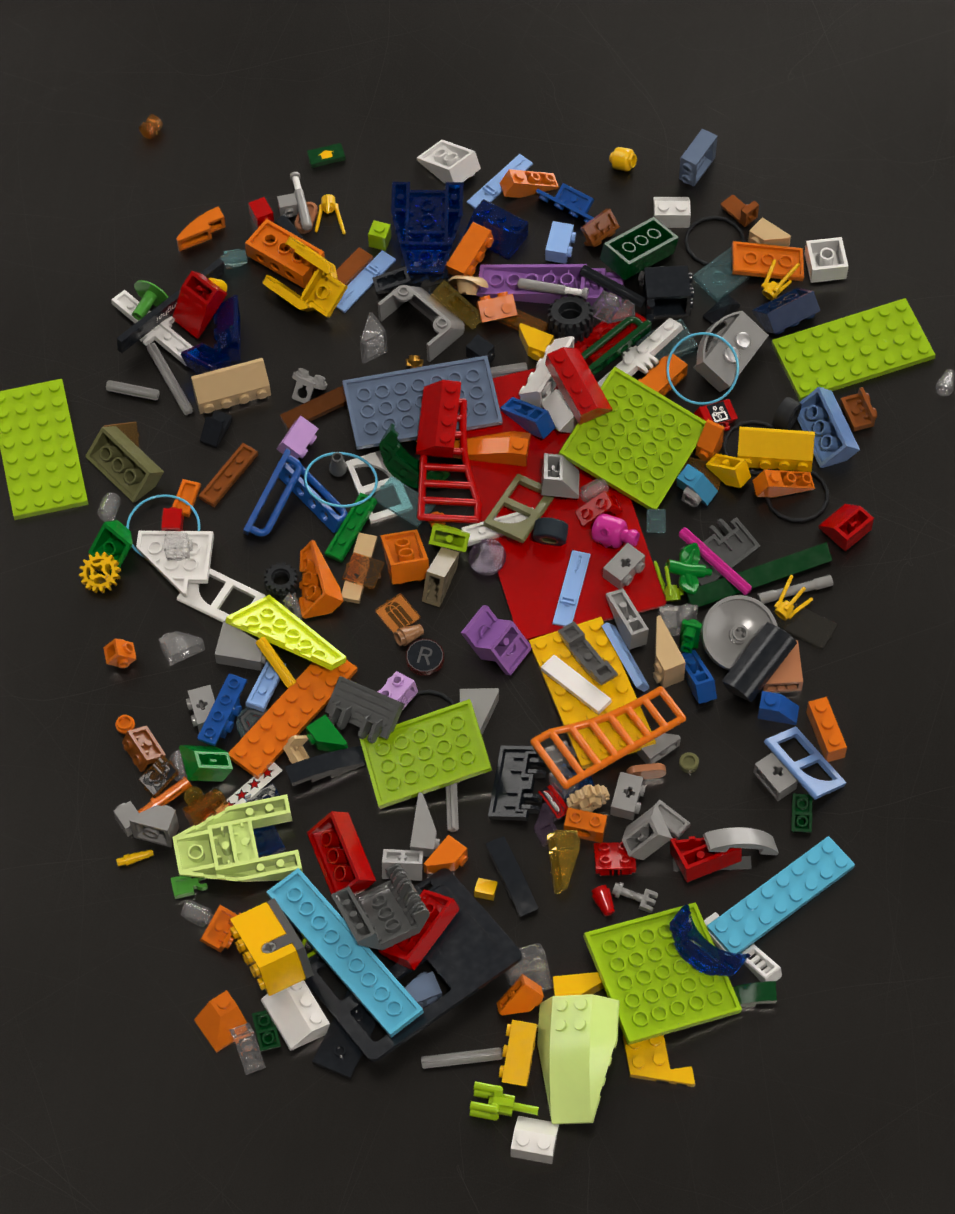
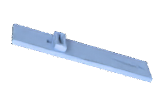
M519 154L467 201V204L481 212L503 192L500 182L509 169L526 171L533 163Z
M382 250L347 285L348 288L336 308L345 313L374 284L372 278L384 274L396 259Z
M572 550L552 624L565 627L573 622L591 554Z

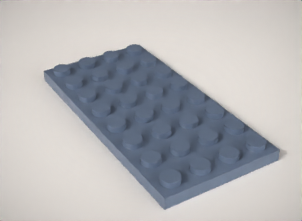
M487 355L342 380L356 450L379 446L391 423L395 425L394 429L399 433V442L418 439L424 386L441 380L461 382L460 398L467 400V430L501 425L503 420ZM457 422L456 431H459V422Z

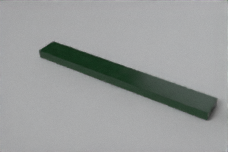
M827 542L749 568L737 574L748 582L752 588L830 562L832 558ZM723 577L700 585L695 594L685 593L690 609H694L738 594L740 591Z

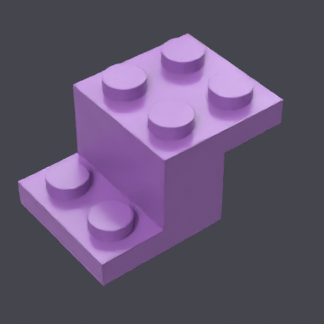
M482 605L461 632L462 636L481 660L495 661L502 671L510 676L532 649L530 643L513 621L497 619L486 605Z

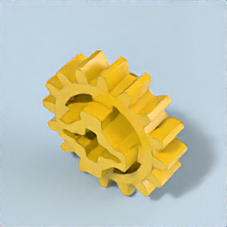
M96 552L95 557L90 554V560H83L85 566H80L83 572L79 576L83 578L81 582L83 585H86L88 590L92 589L94 593L100 590L103 594L105 588L111 591L112 584L117 586L115 580L121 578L117 574L121 572V569L117 567L119 563L117 560H114L112 555L108 556L106 552H103L101 556ZM95 570L103 572L105 576L99 573L97 574Z

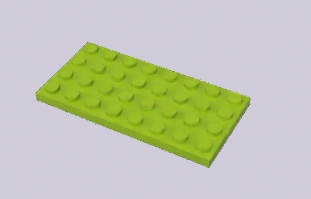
M906 298L776 338L771 342L799 401L803 400L817 387L835 391L935 359V353Z
M57 379L0 391V449L14 520L89 505L63 380Z

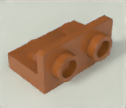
M605 209L580 228L587 240L584 242L585 246L596 247L600 245L605 237L614 235L615 230L620 226L611 209Z
M147 725L127 731L122 741L124 749L128 752L134 765L138 767L140 772L145 771L148 764L158 762L159 758L164 760L166 756Z

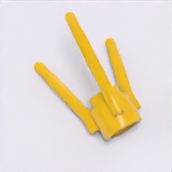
M326 194L321 198L315 232H318L323 211L329 214L335 210L342 234L345 235L346 232L339 212V205L335 203L333 195Z
M774 259L766 279L761 285L763 288L762 294L769 300H774L792 283L791 280L786 281L800 266L799 263L779 283L775 281L768 283L776 264Z
M793 575L789 576L777 603L774 605L776 608L774 610L775 614L785 621L787 619L790 620L797 612L813 601L811 597L793 610V604L806 590L805 587H802L790 602L787 600L782 602L791 584Z

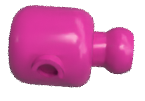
M600 514L595 519L591 532L593 540L603 544L605 548H608V546L619 548L623 542L629 543L634 547L637 545L640 533L637 530H628L625 520L608 514Z

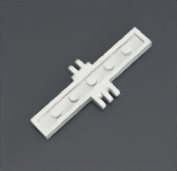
M126 290L111 299L112 305L134 323L139 321L132 316V312L139 301ZM172 316L166 318L140 339L146 346L155 340L185 366L200 357L198 350L171 329L172 323L175 321V318Z
M672 318L667 319L639 346L630 347L621 354L623 360L615 367L630 376H633L638 370L644 374L648 373L647 368L652 369L654 367L653 364L659 363V360L654 356L684 330L682 324ZM610 372L607 373V374L598 382L600 388H601V386L603 385V383L605 382V380H606V378L608 377V375L610 374Z

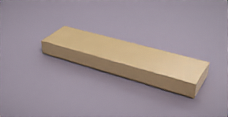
M364 533L358 534L352 557L355 556V559H359L362 564H365V567L355 559L350 562V565L354 561L359 565L350 574L348 572L347 574L352 577L351 574L353 572L358 575L360 573L361 575L357 579L354 577L349 579L346 575L341 593L343 601L360 603L365 583L363 584V579L367 574L360 581L358 579L366 571H369L370 562L365 560L372 559L377 536ZM360 566L362 567V569H365L362 573L359 571Z

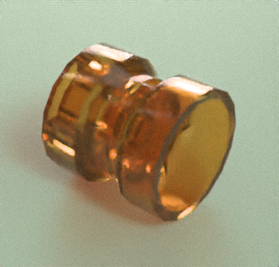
M150 114L146 122L139 126V131L146 138L152 139L156 135V131L163 127V123L156 115Z

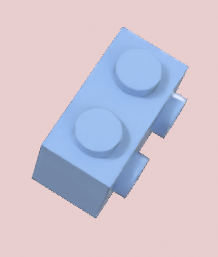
M552 222L545 249L546 261L567 263L568 257L572 256L573 247H571V243H575L576 240L574 225Z

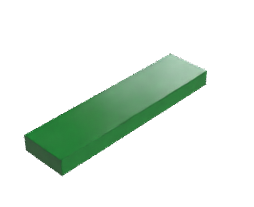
M360 492L354 503L362 501L368 495ZM371 497L364 503L351 507L324 553L326 557L340 563L343 562L378 503L377 499Z

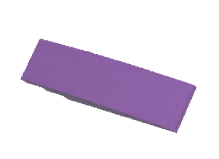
M587 264L480 265L479 277L487 281L489 288L479 286L476 294L479 297L490 295V298H495L498 293L508 292V295L513 294L514 301L551 304L562 296L568 297V295H571L519 289L517 286L518 280L525 278L566 285L571 288H588L589 295L586 302H589L591 306H622L623 300L619 295L580 275L581 268L584 265L587 266ZM592 268L624 286L625 280L617 273L606 272V268Z

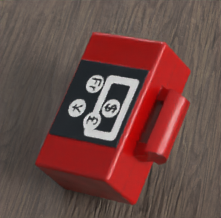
M730 399L700 406L694 412L696 416L705 421L709 419L722 426L724 425V432L730 430L729 423L738 419Z

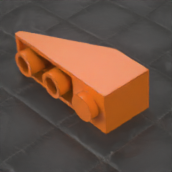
M509 169L500 182L504 196L514 198L537 194V188L543 192L559 188L554 173Z
M763 470L752 480L757 497L773 498L815 489L811 472Z

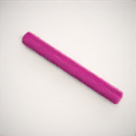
M684 527L679 532V537L688 545L697 543L700 549V556L740 592L747 595L752 590V586L690 530Z

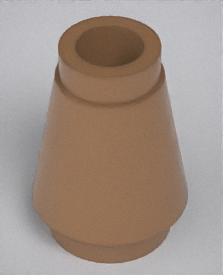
M420 624L398 628L394 632V638L399 646H407L423 635L424 630Z

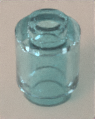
M239 248L223 251V255L220 256V259L224 261L226 269L241 267L243 264H247L245 249L240 250Z

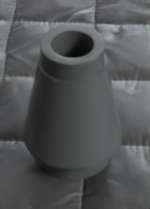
M339 452L332 454L329 471L335 477H341L347 472V464L343 455Z

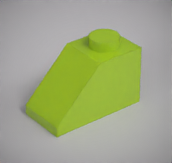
M434 523L429 544L466 552L470 533L452 526Z

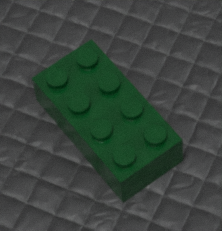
M652 217L604 243L600 260L622 279L626 280L643 271L645 267H650L675 252L679 237L655 217Z

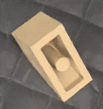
M762 217L749 231L748 242L789 247L791 235Z

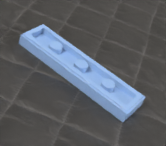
M606 622L602 625L603 630L636 688L645 692L650 686L616 626Z

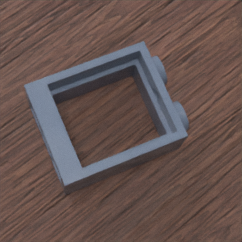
M701 129L681 156L680 180L692 186L696 185L716 157L717 135Z

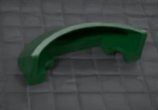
M391 423L379 443L383 463L388 471L403 484L418 489L420 461L411 456L402 447L398 440L399 433L395 431V425ZM427 470L426 480L445 481L450 472Z

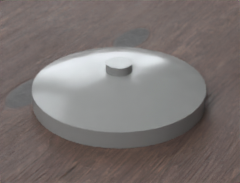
M734 595L721 599L709 609L702 622L701 639L704 649L713 662L723 669L730 671L765 624L769 622L777 626L776 620L771 611L755 598Z

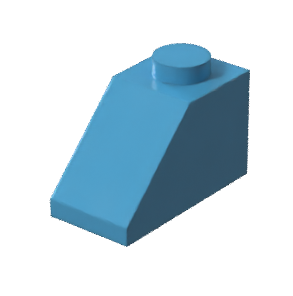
M689 464L686 465L677 477V487L683 491L686 487L690 488L700 496L701 503L706 506L709 505L718 493V490L707 477Z

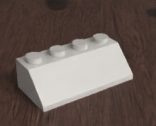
M574 337L554 339L553 343L547 346L543 359L540 358L537 362L535 372L530 373L527 380L528 383L520 389V400L543 408L542 403L557 386L545 365L546 356L548 353L562 347L574 348Z

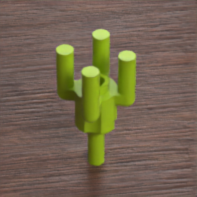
M475 1081L474 1096L486 1098L489 1101L488 1104L471 1101L469 1116L496 1121L499 1119V1114L512 1117L513 1111L538 1115L539 1107L516 1103L515 1096L503 1094L501 1086Z

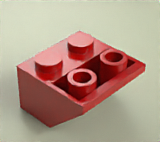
M844 504L823 521L818 528L844 551H847L872 530L874 517L861 506Z

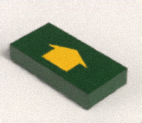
M341 143L307 151L311 168L346 160Z

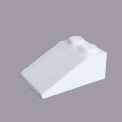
M440 140L417 157L419 163L443 183L453 187L460 186L462 182L472 177L481 169L475 151L445 140Z

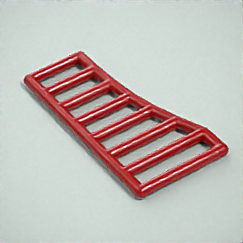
M460 398V410L457 419L459 431H456L455 437L460 439V448H454V455H461L463 465L427 463L428 455H420L417 519L419 521L475 524L481 522L482 502L475 484L468 454L467 400L465 398ZM427 470L465 472L467 482L426 480ZM426 487L470 489L473 499L426 497ZM425 504L474 506V516L426 514Z

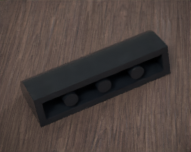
M767 622L722 680L723 684L730 693L752 703L797 642L786 631Z

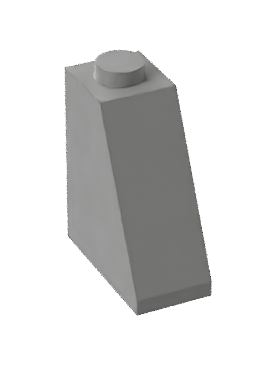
M223 621L215 651L216 663L261 671L267 659L256 645V639Z
M499 688L460 689V702L468 699L472 701L481 734H483L499 701Z

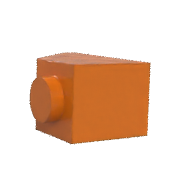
M708 419L696 445L695 455L703 461H709L716 453L718 454L723 445L725 427Z
M448 835L424 862V872L432 874L443 868L456 871L459 866L462 867L468 860L467 847Z
M522 974L497 1002L499 1014L503 1016L532 1011L543 1000L542 987Z

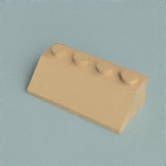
M263 358L191 376L194 397L200 414L211 413L222 408L226 409L237 404H245L252 400L271 396Z

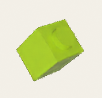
M373 220L368 233L369 247L386 251L391 239V224Z

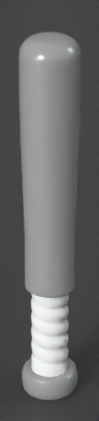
M292 172L290 179L293 181L295 189L294 193L303 230L308 231L312 228V221L304 192L300 185V173Z
M520 278L517 283L518 288L562 295L571 294L582 296L583 299H587L589 295L588 288H571L566 285Z

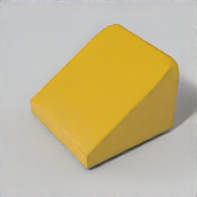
M478 878L474 889V897L494 901L498 882Z

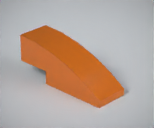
M219 206L200 215L182 230L176 238L179 251L212 239V232L226 227L224 215Z

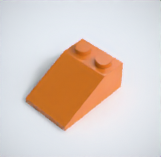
M417 529L380 535L392 584L422 581L426 578L429 560Z

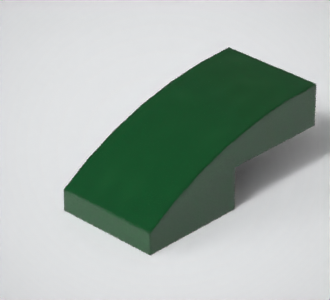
M776 981L755 982L733 987L741 1007H755L756 1004H773L777 1002Z

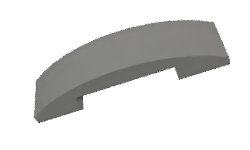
M742 827L723 828L703 834L709 852H727L729 848L758 849L759 853L763 855H778L779 853L773 836L758 829Z

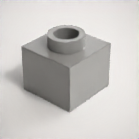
M295 193L277 196L280 216L285 214L287 217H292L298 214Z

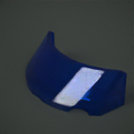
M688 904L684 905L669 923L675 942L674 945L680 956L691 964L693 968L702 973L712 976L735 975L751 955L748 953L742 954L740 951L737 954L726 952L709 943L696 928L691 916L690 906Z

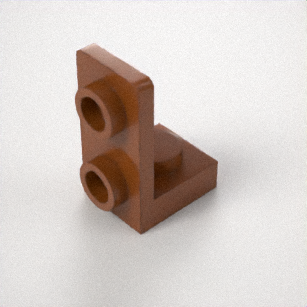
M731 195L721 203V207L744 227L758 218L759 204L755 201L745 205L735 195Z

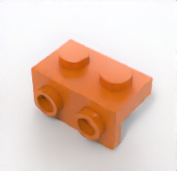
M508 292L498 293L495 298H490V295L479 298L480 301L476 302L481 323L518 315L513 294L508 295Z
M219 905L199 941L220 953L224 948L228 949L234 940L231 937L230 928L233 926L230 919L237 916V914Z

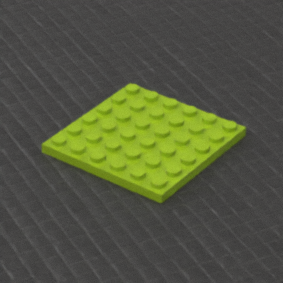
M614 366L601 386V390L613 410L581 425L577 424L558 455L564 456L575 466L655 513L694 451L706 421Z
M696 902L585 932L583 935L608 998L620 1001L619 1025L628 1045L735 1015L742 1011Z

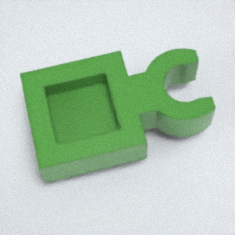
M188 876L171 878L175 899L195 895L194 889L200 891L207 890V883H199L206 878L195 877L191 879Z

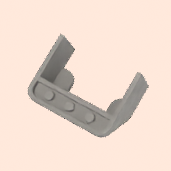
M400 285L378 303L379 321L382 322L405 302L411 303L433 322V329L438 333L426 344L427 361L431 362L463 335L465 331L464 322L423 288Z

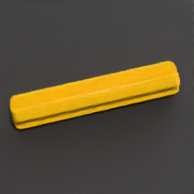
M266 637L258 639L256 645L286 687L289 688L296 683L295 678Z

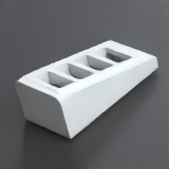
M754 944L738 955L739 959L761 982L777 981L782 977L781 967ZM753 954H756V956H755L754 958H752L751 960L748 959V958H750Z

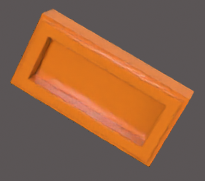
M182 479L176 496L194 506L201 483ZM175 499L172 507L182 509L183 515L190 517L192 511L190 506Z

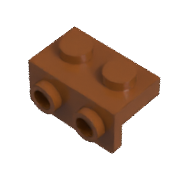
M863 387L859 388L857 394L840 398V404L853 432L874 426L877 411L874 407L872 408L870 396L868 393H865Z

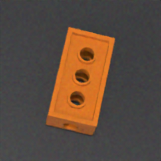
M266 219L245 242L246 255L300 287L305 288L318 267L294 252L295 249L286 245V241L289 236L294 237L325 258L324 251Z

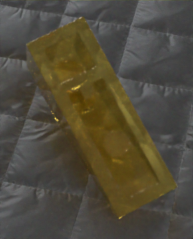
M445 280L430 294L472 330L481 321L479 311Z
M555 830L547 835L554 894H558L568 887L580 850V838L577 830Z

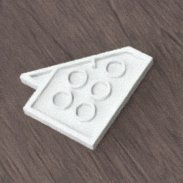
M138 531L136 545L138 552L184 597L188 596L189 583L208 584L214 541L213 531Z

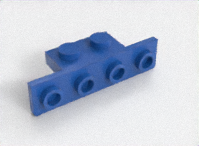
M564 183L555 197L537 188L536 193L540 195L538 198L546 203L551 201L554 203L553 206L562 211L564 208L569 210L571 216L575 218L580 216L584 218L585 223L594 218L587 214L594 202L592 197Z
M228 674L197 737L199 741L216 746L219 737L225 739L227 733H231L234 726L233 721L236 716L240 715L242 710L239 697L247 683V679Z

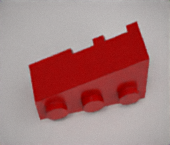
M691 836L689 839L676 840V838H672L670 840V852L686 882L742 861V848H729L727 852H709L704 838Z

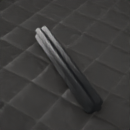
M586 265L580 270V275L639 307L644 305L645 297Z

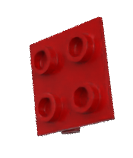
M623 842L594 843L596 874L600 876L610 875V870L612 876H614V870H617L618 875H620V870L622 875L636 873V859L629 857Z

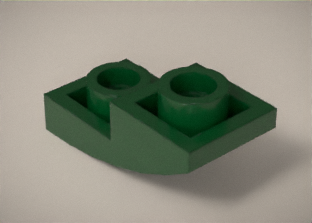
M792 794L791 832H812L813 797L810 794Z
M267 1010L252 1013L260 1051L263 1052L281 1047L277 1028Z

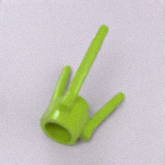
M654 561L655 570L666 602L681 600L680 596L684 595V591L680 586L677 588V585H671L668 566L664 567L667 582L665 587L658 563Z

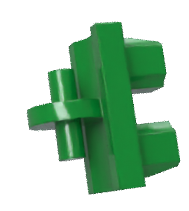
M683 619L679 639L681 651L692 653L693 648L698 649L702 624L699 621Z

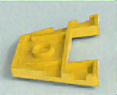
M623 1035L630 1077L651 1081L660 1080L669 1082V1084L677 1085L678 1083L685 1084L688 1087H695L692 1066L670 1069L664 1035L630 1045L627 1044Z

